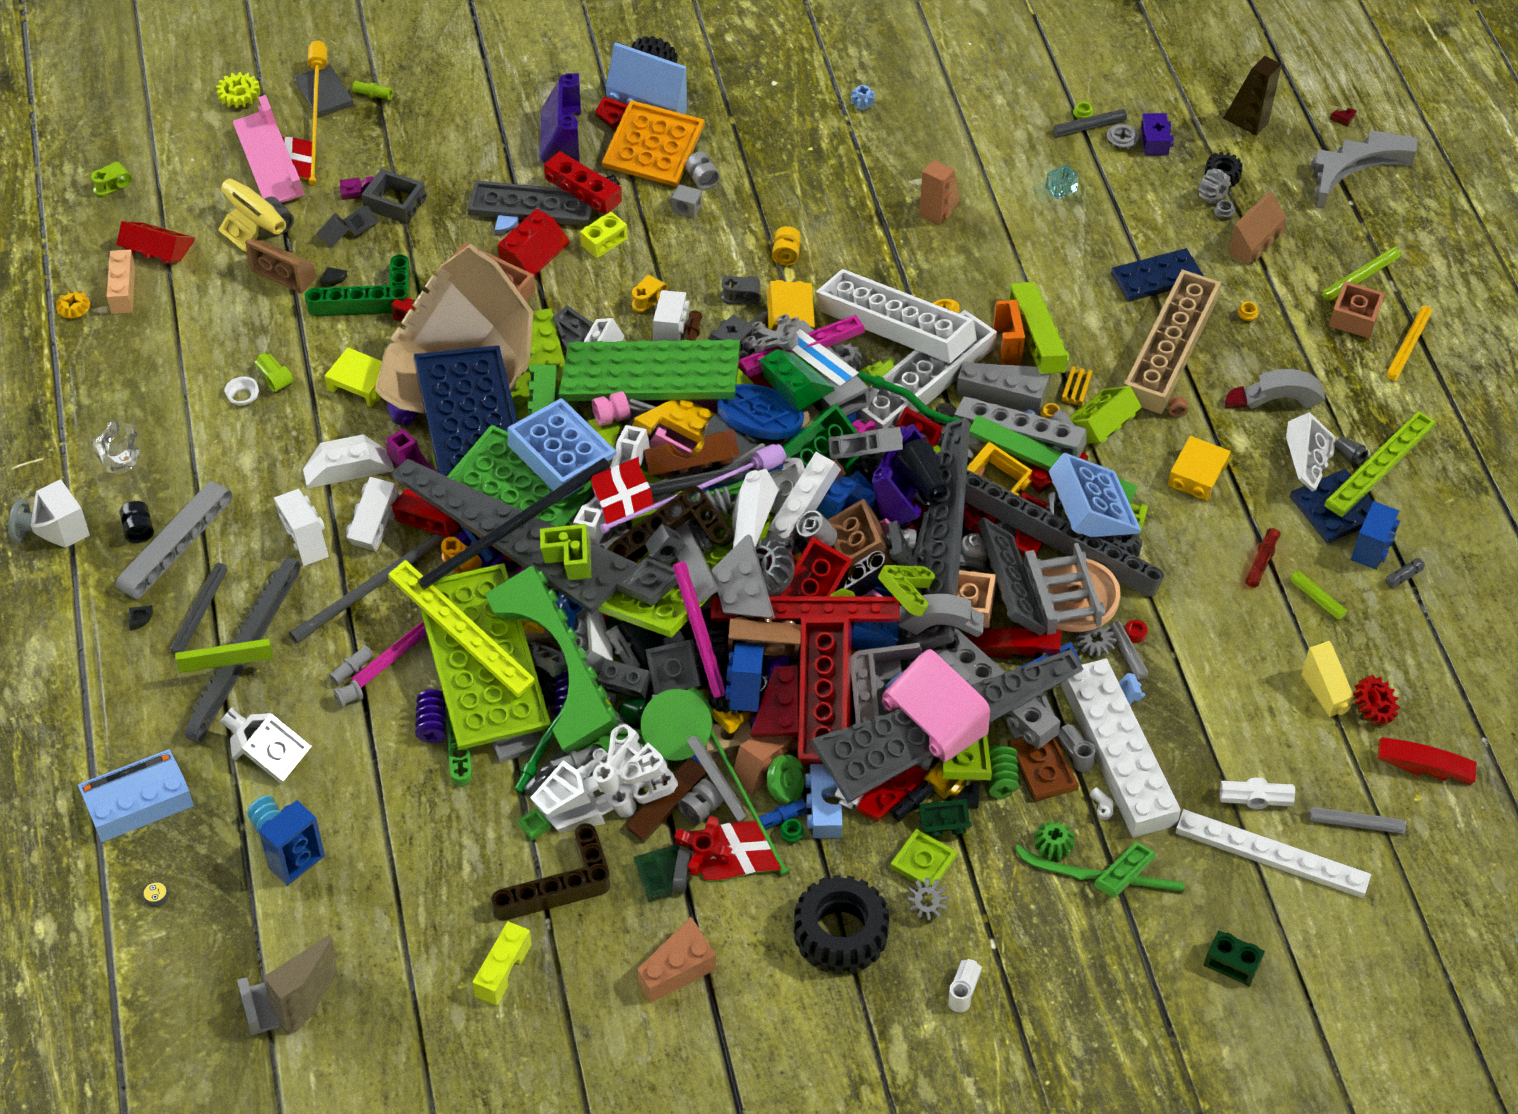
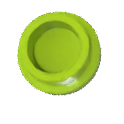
M1079 102L1074 107L1073 114L1076 118L1082 119L1092 116L1093 109L1088 102Z

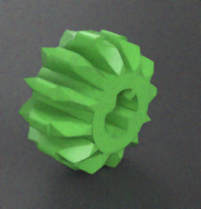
M1049 819L1046 825L1043 823L1039 825L1038 830L1034 833V847L1039 850L1040 857L1047 855L1048 860L1055 857L1058 861L1062 859V856L1068 858L1070 851L1074 849L1075 845L1074 831H1069V824L1062 826L1060 819L1056 824H1053Z

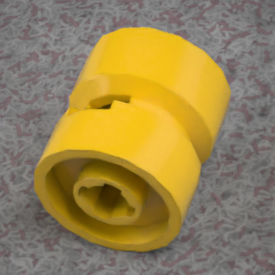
M784 226L776 230L772 258L777 264L789 266L797 262L801 234L796 228Z

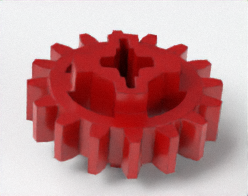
M1374 675L1361 679L1354 686L1356 691L1353 692V695L1357 697L1354 704L1360 706L1358 712L1364 713L1365 720L1370 718L1372 725L1377 723L1378 726H1382L1392 722L1398 716L1396 710L1400 709V706L1395 704V701L1399 699L1393 696L1392 693L1395 690L1388 687V681L1383 683L1382 677L1375 678Z

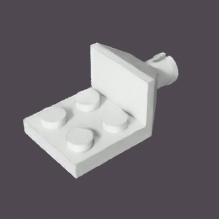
M231 707L219 721L233 733L230 738L232 759L236 761L242 754H245L280 784L311 748L307 742L271 713L252 714L246 719Z

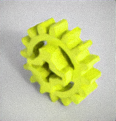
M241 72L238 75L231 73V77L224 76V81L219 80V85L216 86L218 99H221L222 104L227 103V107L235 105V108H238L239 105L246 107V103L252 105V99L258 100L257 95H260L259 82L256 81L255 76L250 77L249 73L242 75Z

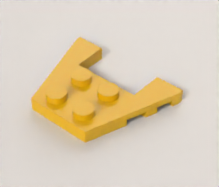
M670 400L637 416L632 426L647 429V433L650 435L656 426L661 423L697 442L698 444L691 456H695L704 446V427L715 413L691 400Z

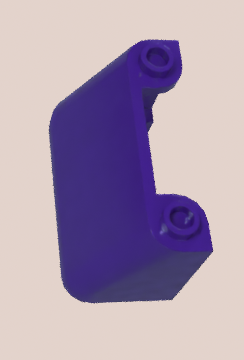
M566 73L562 75L542 106L540 159L543 163H546L559 151L580 162L578 121L573 116L576 113L581 115L579 73Z
M914 424L900 427L903 446L913 440H925ZM904 447L902 450L885 452L872 478L881 520L885 518L891 522L897 520L899 526L919 518L921 509L917 504L914 505L912 503L917 490L897 474L892 467L894 454L897 451L900 454L905 449Z

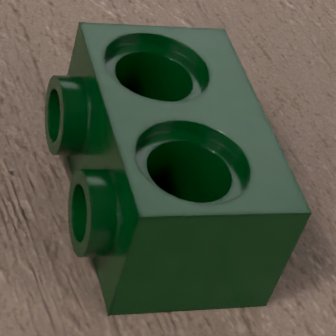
M1218 930L1207 952L1203 966L1250 987L1260 967L1265 951L1255 944L1246 943L1230 933ZM1220 949H1223L1228 953H1223L1220 951ZM1243 960H1248V961H1250L1251 963H1250V964L1245 963Z

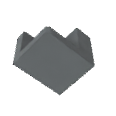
M368 205L358 208L344 219L355 236H358L370 226L376 225L379 222Z
M334 213L320 228L317 235L330 247H333L348 231L349 227L337 213Z

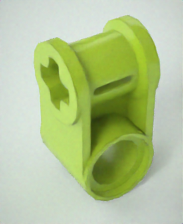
M113 162L102 169L96 170L91 174V180L95 185L93 187L94 194L105 197L121 188H125L131 183L132 175L120 162Z

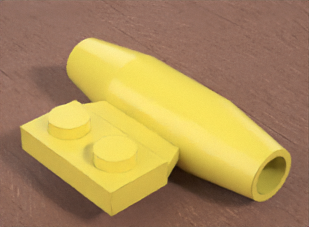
M227 179L222 184V192L236 209L226 215L218 230L239 248L247 252L245 241L247 239L257 240L259 226L276 235L284 231L286 227L285 220L270 203L255 191L233 179Z

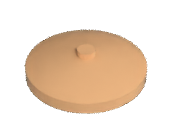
M1087 558L1086 566L1099 603L1102 602L1105 608V616H1102L1101 621L1102 626L1110 621L1118 610L1120 586L1116 577L1108 568ZM1075 564L1043 569L1042 575H1046V577L1077 573ZM1081 581L1048 586L1047 590L1049 593L1059 594L1083 590ZM1087 598L1055 603L1053 607L1054 610L1060 612L1089 607ZM1093 616L1062 620L1057 624L1056 629L1069 632H1083L1098 627H1096Z

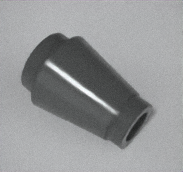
M1340 437L1335 443V448L1352 464L1360 465L1368 456L1369 452L1366 446L1344 437Z

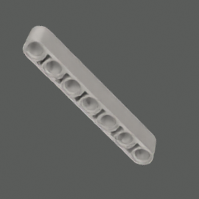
M214 481L207 483L120 574L116 581V588L134 599L142 597L227 507L232 499V491Z

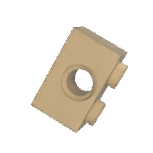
M749 720L730 734L719 724H712V730L728 760L737 758L740 745L751 738ZM710 736L705 748L714 762L722 761L723 759Z

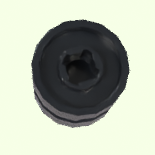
M131 501L120 508L119 514L125 539L128 542L142 543L153 536L154 529L148 505L145 502Z

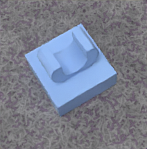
M1127 673L1119 681V685L1129 705L1134 701H1140L1145 696V693L1140 688L1142 685L1137 681L1135 674Z

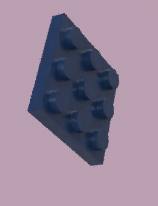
M1347 469L1322 478L1315 491H1311L1306 486H1303L1290 493L1292 501L1327 544L1361 530L1373 503L1366 494L1343 518L1324 506L1326 500L1352 476Z

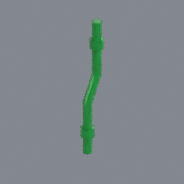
M861 371L857 375L863 382L871 384L873 388L878 390L882 388L905 397L928 418L944 424L961 419L929 409L909 389L885 381V378L876 375L875 377Z
M566 700L557 717L540 738L528 763H524L521 769L522 774L514 787L515 791L523 793L524 787L538 770L536 766L547 745L555 735L552 729L563 712Z

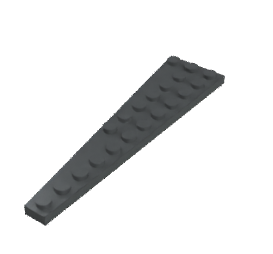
M966 417L946 425L941 452L938 457V464L946 485V492L940 500H927L930 504L928 512H924L913 556L914 566L926 567L935 574V578L929 588H916L922 596L928 594H950L957 596L971 423ZM934 625L926 628L918 635L898 627V641L895 646L920 643L923 651L954 642L955 626Z
M410 459L405 460L392 472L395 480L480 538L522 512L513 506ZM537 517L527 521L492 545L525 569L534 566L538 571L543 570L549 580L547 582L548 585L591 614L618 590L617 583L638 565L629 559L591 543L592 578L568 580L564 561L544 562L540 549V529L556 526Z
M1068 650L1042 659L1039 662L1027 664L1022 668L1004 672L999 676L984 679L971 686L988 703L990 708V724L1079 674L1084 669L1072 650ZM901 708L889 714L880 715L862 723L859 722L851 727L813 738L810 741L847 803L852 802L933 756L929 750V735Z

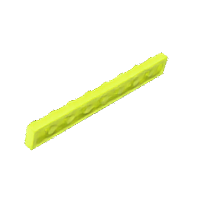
M403 561L388 574L389 579L515 696L519 698L535 684V678L434 585L423 590L418 583V580L423 575L409 562Z

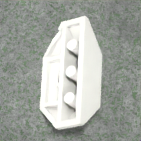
M364 434L320 443L303 469L307 489L394 471L393 463L387 455V450Z

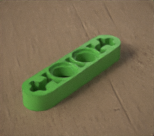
M446 709L451 780L457 786H465L472 780L470 748L462 749L466 752V755L462 758H457L453 755L458 750L455 737L452 736L453 729ZM458 766H463L464 776L459 777Z

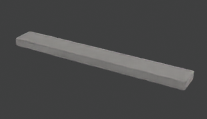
M674 492L653 496L654 504L659 503L676 494ZM675 508L673 511V516H679L681 514L682 508ZM686 521L675 529L686 545L677 557L679 562H686L698 602L701 603L717 592L719 588L689 522Z

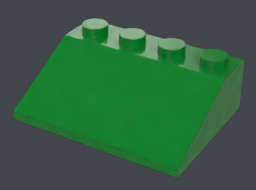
M837 403L822 410L785 442L782 447L786 453V459L799 458L802 460L804 468H806L815 452L830 459L829 437L856 434L858 432ZM869 454L840 458L837 461L844 468L846 473L844 476L849 478L865 466L875 455Z

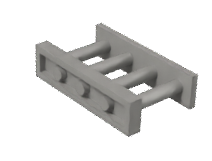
M1079 543L1074 544L1073 556L1042 561L1037 559L1034 550L1025 551L1024 567L1045 622L1047 635L1055 634L1057 624L1062 620L1093 616L1096 627L1101 626L1102 616H1105L1104 604L1102 602L1099 603L1086 566V554L1084 551L1081 552ZM1074 564L1077 573L1053 577L1042 575L1043 569ZM1081 581L1083 590L1052 594V592L1049 593L1047 590L1048 586ZM1087 598L1089 607L1060 612L1054 610L1053 607L1055 603Z

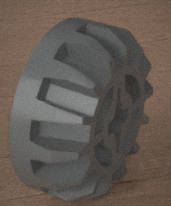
M761 538L759 543L756 544L755 549L756 553L762 550L768 551L765 555L757 554L763 569L762 574L768 595L779 596L787 589L793 579L795 572L794 560L787 549L777 540L768 541L766 538ZM771 556H772V564H771V563L769 562V560H768V558H770Z

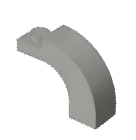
M1280 369L1259 375L1260 382L1245 388L1247 405L1251 409L1281 397L1296 399L1306 409L1325 401L1322 383L1312 374L1295 369Z
M950 594L923 595L929 604L923 616L913 615L902 605L900 606V622H898V626L916 635L934 625L955 626L976 637L983 634L984 614L971 608V600Z

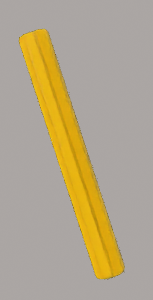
M1424 305L1420 308L1387 371V379L1392 381L1398 379L1431 315V307Z

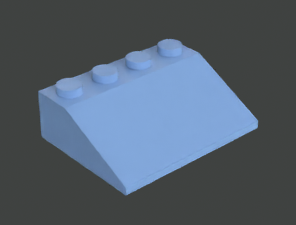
M615 43L606 83V98L627 105L632 100L685 114L687 111L686 66Z
M562 398L508 427V446L553 491L602 458L609 462L616 455V450ZM583 484L582 486H580L579 488H577L576 490H574L573 492H571L570 494H568V495L565 496L564 498H566V497L570 496L571 494L577 492V491L580 490L585 484Z
M1063 453L1049 470V474L1074 532L1090 537L1139 534L1141 532V528L1115 471L1067 453Z

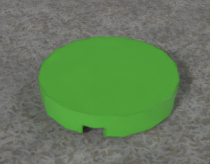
M792 755L777 756L772 760L768 768L767 786L773 798L781 803H790L793 800H797L804 790L805 775H802L801 771L803 766Z

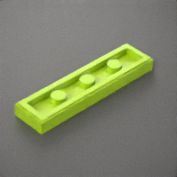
M269 638L175 653L179 673L274 659Z

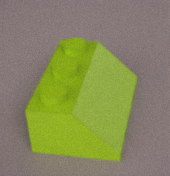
M1130 385L1102 389L1073 413L1070 419L1075 426L1086 429V444H1101L1108 439L1107 436L1118 431L1122 427V423L1135 417V412L1142 406Z

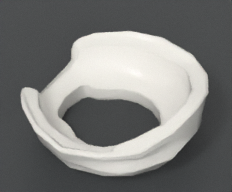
M250 377L232 379L227 383L224 390L230 402L238 406L251 404L257 399L259 393L256 381ZM240 390H247L251 393L250 398L245 401H235L232 397Z

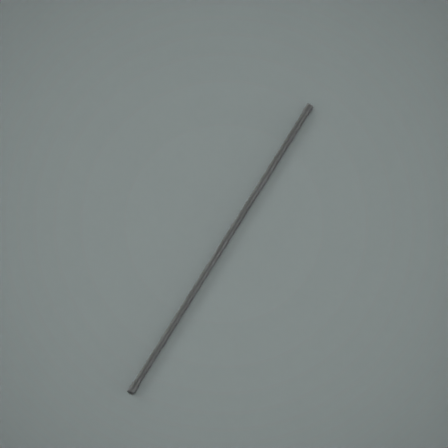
M768 309L748 323L751 325L756 322L766 324L768 322ZM460 527L452 536H454L455 534H457V533H458L459 531H461L463 528ZM435 534L313 618L289 632L290 637L295 643L300 642L313 633L315 629L389 580L388 574L406 560L410 564L414 563L439 546L447 537Z

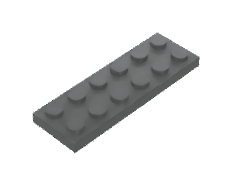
M475 180L468 206V215L497 218L498 215L518 217L519 220H524L537 208L553 217L557 223L589 226L593 207L578 200V198L563 191L561 188Z
M983 517L977 522L980 530L979 535L984 541L985 552L991 561L990 567L996 574V584L1001 590V598L1008 610L1007 616L1012 622H1018L1028 631H1033L1041 636L1047 631L1014 536Z

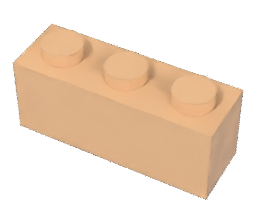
M131 250L110 251L107 300L111 314L133 312L135 263Z

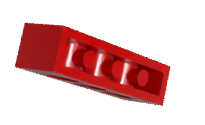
M559 151L544 163V175L549 183L555 184L563 191L570 193L595 210L606 215L622 202V188L563 152Z

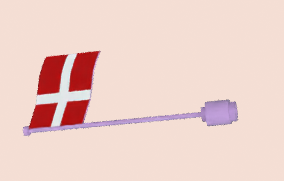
M771 444L753 452L750 464L697 487L703 489L752 467L758 471L763 469L771 470L782 465L783 461L786 460V453L780 444ZM639 457L593 475L591 478L593 492L603 510L605 523L601 524L603 533L608 532L609 528L659 508L675 497L673 496L654 504L650 486L640 469Z

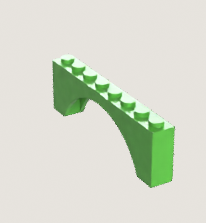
M530 566L487 592L485 596L493 612L502 620L520 619L536 623L550 631L562 648L568 666L569 688L563 712L552 730L562 750L570 755L571 751H579L619 726L615 719L618 715L612 705L608 706L605 700L608 697L606 691L601 685L598 686L595 680L598 678L595 670L591 665L588 666L585 661L588 658L586 652L581 646L578 647L575 641L578 639L572 627H568L565 622L568 620V617L562 608H558L556 604L558 597L552 589L549 590L546 584L549 582L543 570L538 571L534 566Z

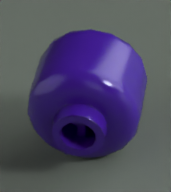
M388 402L387 410L393 422L397 425H411L419 412L399 409Z

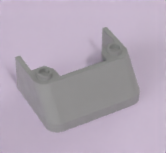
M920 643L860 650L852 655L851 677L856 724L887 714V710L882 704V695L885 691L884 681L891 680L901 671V660L915 659L923 653Z

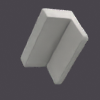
M247 977L237 980L251 1035L280 1027V1022L270 1010L265 983L250 987Z

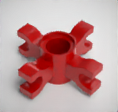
M709 816L704 831H700L695 835L677 829L674 839H676L675 844L693 849V857L688 864L689 874L698 876L703 861L709 860L712 857L730 863L733 849L714 843V835L719 827V818ZM701 843H707L710 845L706 849H700L697 847Z

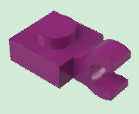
M366 177L363 181H360V178L340 180L342 200L362 198V193L374 177Z

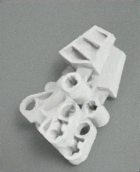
M622 724L615 727L611 732L608 753L602 748L596 749L593 752L594 759L578 769H575L563 760L530 798L559 833L575 830L583 823L593 826L605 824L603 815L612 810H615L620 817H630L637 809V804L633 798L643 804L673 793L678 786V781L667 768V763L663 756L649 743L643 747L642 744L638 743L640 738L638 733L630 726ZM628 731V736L625 739H616L619 732ZM668 779L667 785L663 786L664 781ZM649 787L645 795H638L640 788ZM599 789L600 792L605 794L596 797L593 792Z

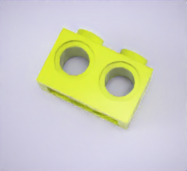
M612 212L600 217L597 221L580 231L581 246L596 259L628 239L627 224Z

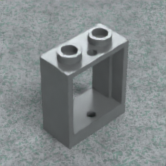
M384 169L378 172L362 193L363 206L368 205L373 213L407 224L411 217L415 216L417 209L425 202L427 197L423 182ZM389 187L410 194L403 205L382 198V196Z

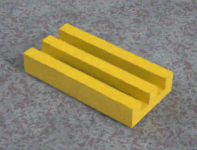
M1072 366L1061 402L1082 406L1093 371L1084 372L1083 368H1080L1079 371L1076 370L1075 366ZM1078 376L1071 398H1067L1073 378ZM1082 377L1086 378L1080 398L1076 400Z

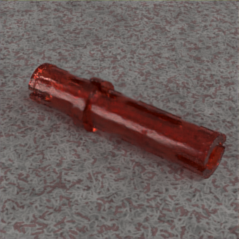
M1267 529L1263 542L1258 545L1257 556L1245 579V583L1252 588L1259 586L1270 557L1276 552L1275 546L1281 536L1277 529Z

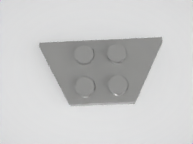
M748 534L712 569L714 580L719 588L718 595L722 609L726 615H744L745 617L752 618L764 617L773 620L775 616L752 536Z

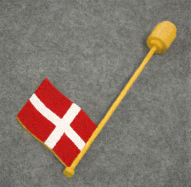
M322 41L311 42L308 47L307 57L308 66L315 70L312 142L294 137H282L299 178L308 180L310 185H315L317 181L315 178L319 70L327 66L328 49Z

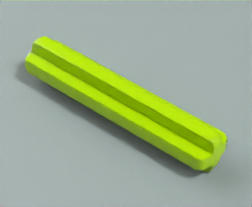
M1297 570L1291 575L1290 581L1337 620H1341L1346 615L1347 609L1303 573Z

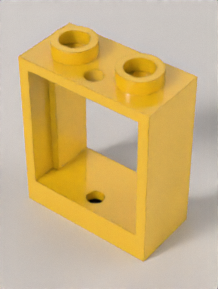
M988 442L967 466V470L978 475L985 465L990 462L1018 481L1010 491L1020 496L1018 493L1021 490L1026 491L1031 484L1029 478L1032 470L991 442Z

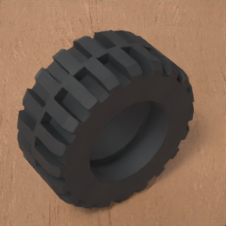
M833 875V879L824 877L819 879V884L812 883L807 887V892L804 891L800 895L799 903L796 904L794 912V940L796 946L799 947L800 954L804 958L808 957V963L814 967L818 964L821 966L822 971L834 970L835 974H842L843 971H849V974L856 973L859 967L862 970L869 967L870 960L876 962L880 957V952L884 951L889 930V909L886 908L884 897L879 896V891L874 886L869 888L868 882L862 879L857 881L854 876L847 875V878H841V875ZM846 912L856 916L863 923L864 928L855 935L837 937L825 932L818 922L830 913Z

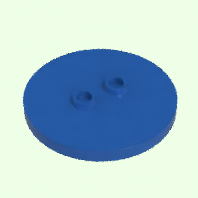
M738 384L736 386L735 399H718L717 401L718 414L728 425L744 434L757 438L774 440L792 437L802 428L804 421L802 410L798 412L777 390L762 385Z

